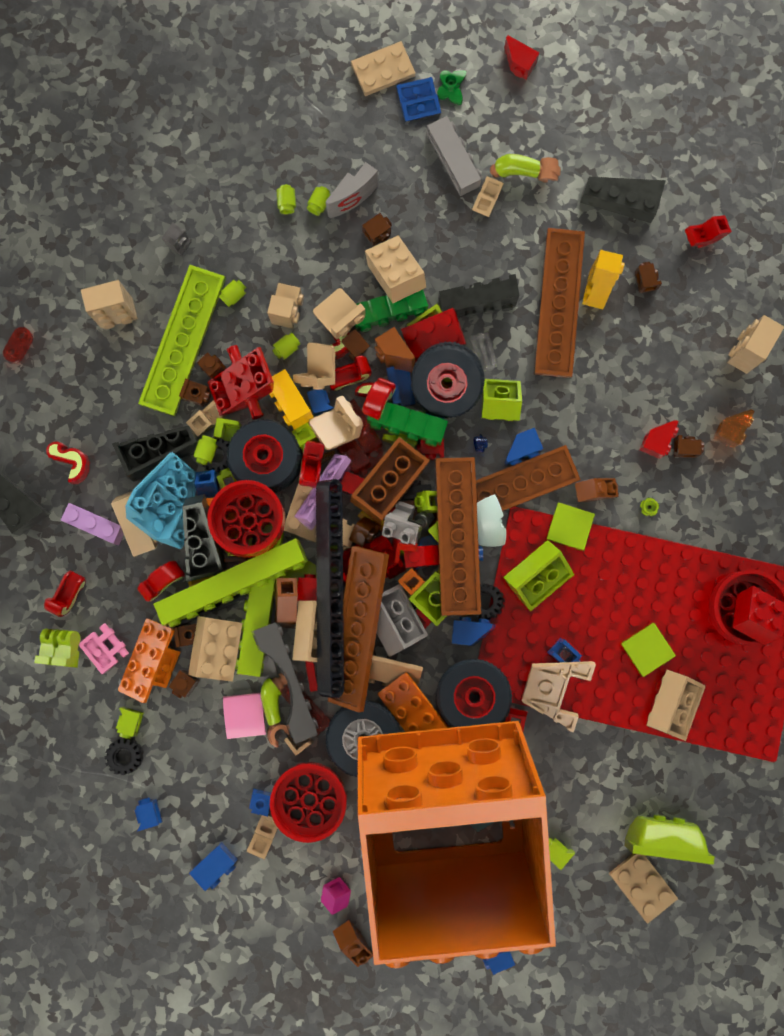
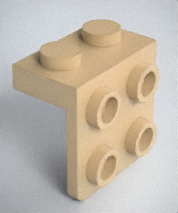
M339 288L314 308L313 314L337 340L341 336L344 337L355 324L357 325L364 320L365 308L361 303L356 305L345 291Z
M308 343L307 373L294 374L293 382L300 383L301 387L313 386V389L317 390L325 389V386L335 385L334 346Z
M342 395L336 398L333 410L310 419L309 426L319 441L324 444V448L331 450L359 438L363 422L353 411L351 403L346 401Z

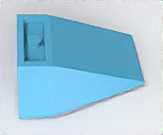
M170 452L133 489L125 505L126 519L153 540L182 549L185 540L182 506L186 498L195 496L196 472L175 453Z

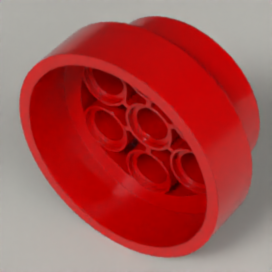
M252 480L236 481L222 488L213 498L208 510V527L213 539L230 554L239 557H256L272 549L280 540L285 528V511L279 498L266 485ZM251 500V505L247 508H244V501ZM262 507H270L268 513L261 514ZM231 512H236V517L233 520H228V515ZM253 518L254 524L247 527L246 521ZM266 525L273 526L272 531L269 533H264V527ZM236 530L239 531V536L236 539H231V533ZM257 537V543L250 546L248 544L249 539Z
M743 570L731 573L721 579L711 593L709 600L711 621L716 630L730 642L744 646L763 645L733 628L738 594L736 586L738 584L741 585L743 591L755 586L784 602V587L773 576L759 570ZM723 597H726L728 599V605L726 607H724L721 603ZM727 616H730L732 618L731 626H728L726 624L725 620Z
M315 762L300 763L286 770L275 783L270 796V811L278 829L287 837L303 843L317 842L333 834L342 823L347 808V793L341 778L329 767ZM307 775L310 778V783L308 785L301 784L300 776ZM319 781H328L329 788L326 790L321 789ZM286 791H295L296 798L293 800L288 799ZM308 794L313 795L316 799L315 803L308 804L305 801V796ZM327 799L333 800L335 803L334 808H326L324 801ZM292 810H300L302 817L299 819L294 818L291 814ZM318 814L321 817V822L313 823L310 816Z

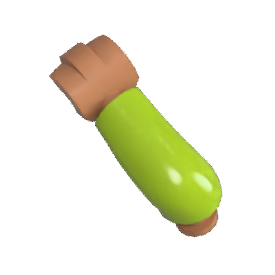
M506 154L496 160V163L490 167V172L495 178L522 175L532 178L538 177V180L546 183L548 180L558 181L561 168L556 158L546 157L539 161L520 154Z
M282 673L278 674V678L266 679L261 687L260 695L269 725L267 738L269 743L278 748L279 741L275 739V733L278 730L282 729L288 736L290 735L288 728L280 723L278 700L281 695L280 691L284 688L283 686L285 684L288 685Z

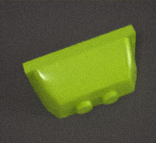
M654 814L653 818L637 816L629 826L624 846L633 854L714 865L715 856L708 852L705 837L699 826L694 823L685 822V819L673 817V820H667L666 816Z

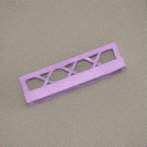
M334 454L320 476L319 481L337 479L341 482L345 472H350L352 469L349 466L351 460L347 456ZM316 488L311 490L295 515L308 530H313L316 525Z

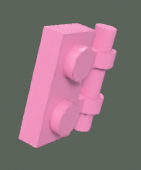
M106 623L99 627L103 632L100 637L96 632H92L79 644L80 648L101 674H105L119 662L115 657L117 653H120L123 658L129 654L125 648L126 645L123 641L120 642L114 635L115 631L109 628ZM107 639L114 646L111 650L104 643Z

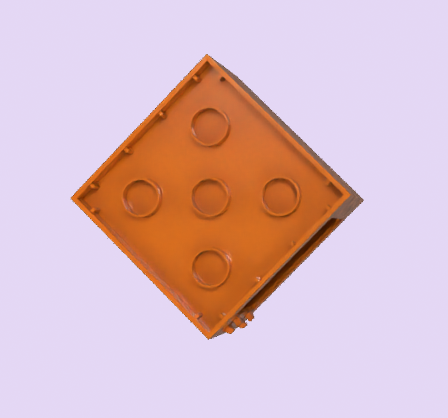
M519 721L358 737V822L374 965L385 964L390 968H401L409 964L410 961L430 960L437 964H444L459 956L475 955L480 959H491L496 957L499 952L519 950L521 953L533 955L541 952L544 948L556 947L546 795ZM509 820H513L514 827H510ZM502 821L503 838L499 842L403 852L396 851L394 848L392 832Z

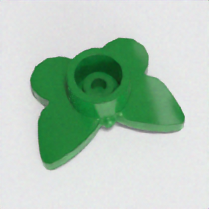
M447 70L440 73V80L443 84L438 88V98L440 100L449 98L452 103L462 105L463 97L459 84L465 79L467 71L456 70L452 73Z

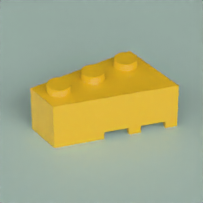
M600 250L589 272L582 300L583 305L604 309L615 282L618 281L620 274L623 272L625 265L622 262L623 255Z
M286 369L272 376L274 390L269 395L271 398H276L277 401L274 403L279 412H284L283 419L287 426L291 425L295 430L307 422L309 423V420L314 417Z

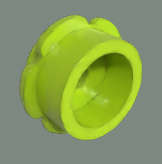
M646 498L640 504L641 512L645 516L656 515L659 509L658 502L653 498Z

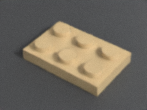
M402 41L351 61L352 68L365 96L415 77L414 68Z
M632 854L609 873L647 924L678 900L677 896L645 855Z

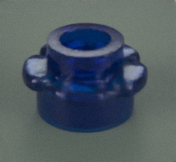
M482 434L474 437L475 451H482L483 453L485 448H488L487 438L483 437Z

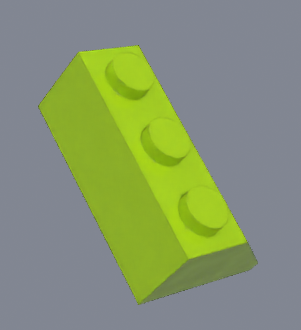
M547 540L505 575L504 579L531 612L575 574L562 552Z

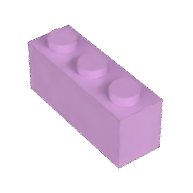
M68 503L61 518V521L118 546L124 536L120 525L71 503Z

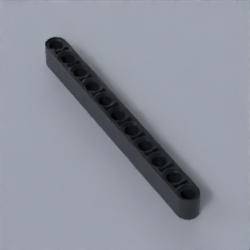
M337 479L319 481L316 485L317 690L321 697L340 698L344 692L342 484Z

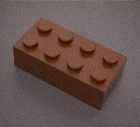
M398 437L351 495L350 502L381 525L385 520V516L394 509L396 504L428 466L430 460Z

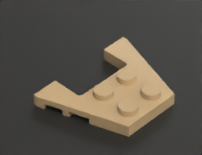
M595 662L532 664L522 695V702L541 714H546L554 722H559L567 727V730L574 733L579 718L578 713L562 710L560 706L569 678L572 676L591 681L596 666Z

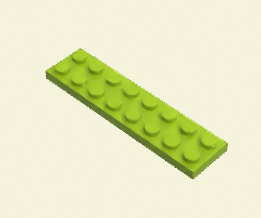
M189 265L138 402L139 405L174 417L176 416L182 400L179 394L185 378L189 379L218 302L220 291H222L226 280L225 276Z

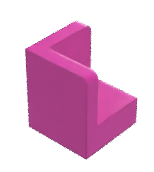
M338 877L323 885L321 902L333 915L348 907L351 890Z

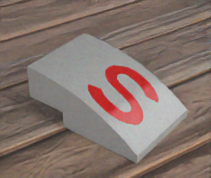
M365 162L355 176L347 173L326 200L328 217L340 216L365 201L378 187V170Z

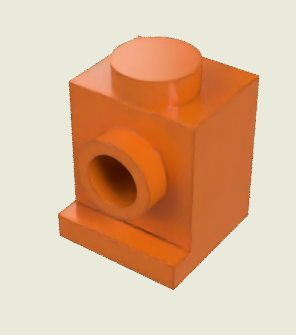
M413 568L398 580L410 595L426 581Z

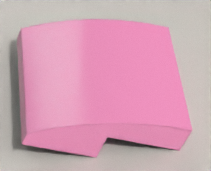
M261 692L223 697L227 739L266 735Z

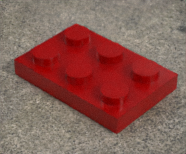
M454 308L401 329L406 345L415 357V363L426 349L435 344L456 342L457 344L466 345Z

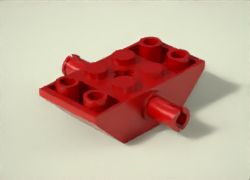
M238 345L230 346L226 350L232 362L231 366L207 382L219 416L249 408L252 419H259L264 414L258 401L274 390V381L262 349L257 347L242 358Z

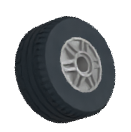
M366 700L364 712L360 713L342 707L332 717L326 731V748L329 757L342 772L358 777V736L361 734L371 736L401 733L398 722L385 706L377 702Z

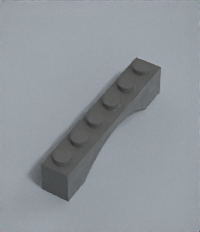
M275 622L251 631L258 650L268 655L278 665L287 680L290 691V709L286 725L292 742L297 744L318 735L316 729H319L315 718H311L309 712L312 710L309 700H305L302 692H305L301 680H297L295 675L298 673L294 662H290L288 656L291 655L287 643H283L282 636H284L281 626H277Z

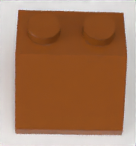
M395 327L375 338L376 346L374 348L381 364L384 362L388 368L394 367V369L413 371L415 357Z

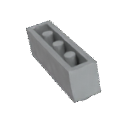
M446 116L427 125V136L459 195L462 196L480 187L482 175L480 170L474 167L471 154L466 152L463 139L458 137L453 121L450 122Z

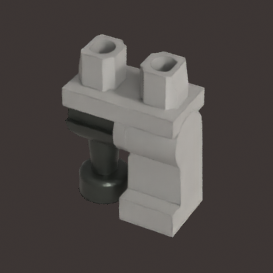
M399 501L396 504V509L385 516L382 535L388 538L399 539L405 544L411 543L415 545L418 539H420L421 530L430 524V516L425 512H420L413 520L415 506Z

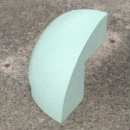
M495 494L477 502L478 545L496 547L505 545L506 528H504L501 519L503 512Z

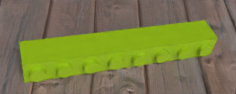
M266 525L263 529L264 533L271 532L273 526ZM284 531L280 540L272 549L283 544ZM275 577L268 580L269 583L265 586L258 587L257 585L252 587L251 592H249V599L245 600L244 611H246V618L242 619L241 622L243 637L240 638L238 648L240 650V657L237 658L235 666L237 674L262 677L263 661L266 654L258 650L251 631L271 624L275 598Z
M295 538L262 555L256 556L154 603V607L161 624L172 628L181 624L180 620L187 618L189 620L197 617L198 612L202 610L206 612L216 608L215 604L222 602L224 604L234 599L233 596L239 593L240 595H245L251 592L252 587L257 585L258 587L265 586L269 583L268 580L274 577L276 579L282 578L287 575V571L302 569L305 567L304 564L308 562V559L300 541Z

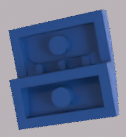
M432 77L396 86L405 122L441 114Z

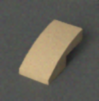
M487 176L472 211L490 217L504 183Z
M213 400L186 423L200 437L216 425L217 418L223 419L227 415L219 416Z
M261 816L247 849L248 853L264 860L278 829L272 817Z

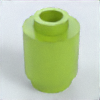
M287 184L281 185L276 190L278 209L281 214H292L296 208L295 189Z
M324 186L314 189L307 202V210L320 216L325 211L326 200L331 195L329 189Z
M233 279L220 291L219 297L228 307L234 306L246 294L244 291L246 287L240 280L236 282Z
M293 333L286 334L272 345L274 347L272 352L278 359L282 358L285 360L298 350V346L301 344Z
M202 435L193 456L196 458L197 463L202 465L212 463L217 449L216 439Z

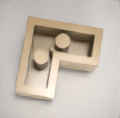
M278 283L276 294L271 296L267 312L271 324L294 328V324H297L299 321L300 313L298 308L302 306L304 300L301 288Z

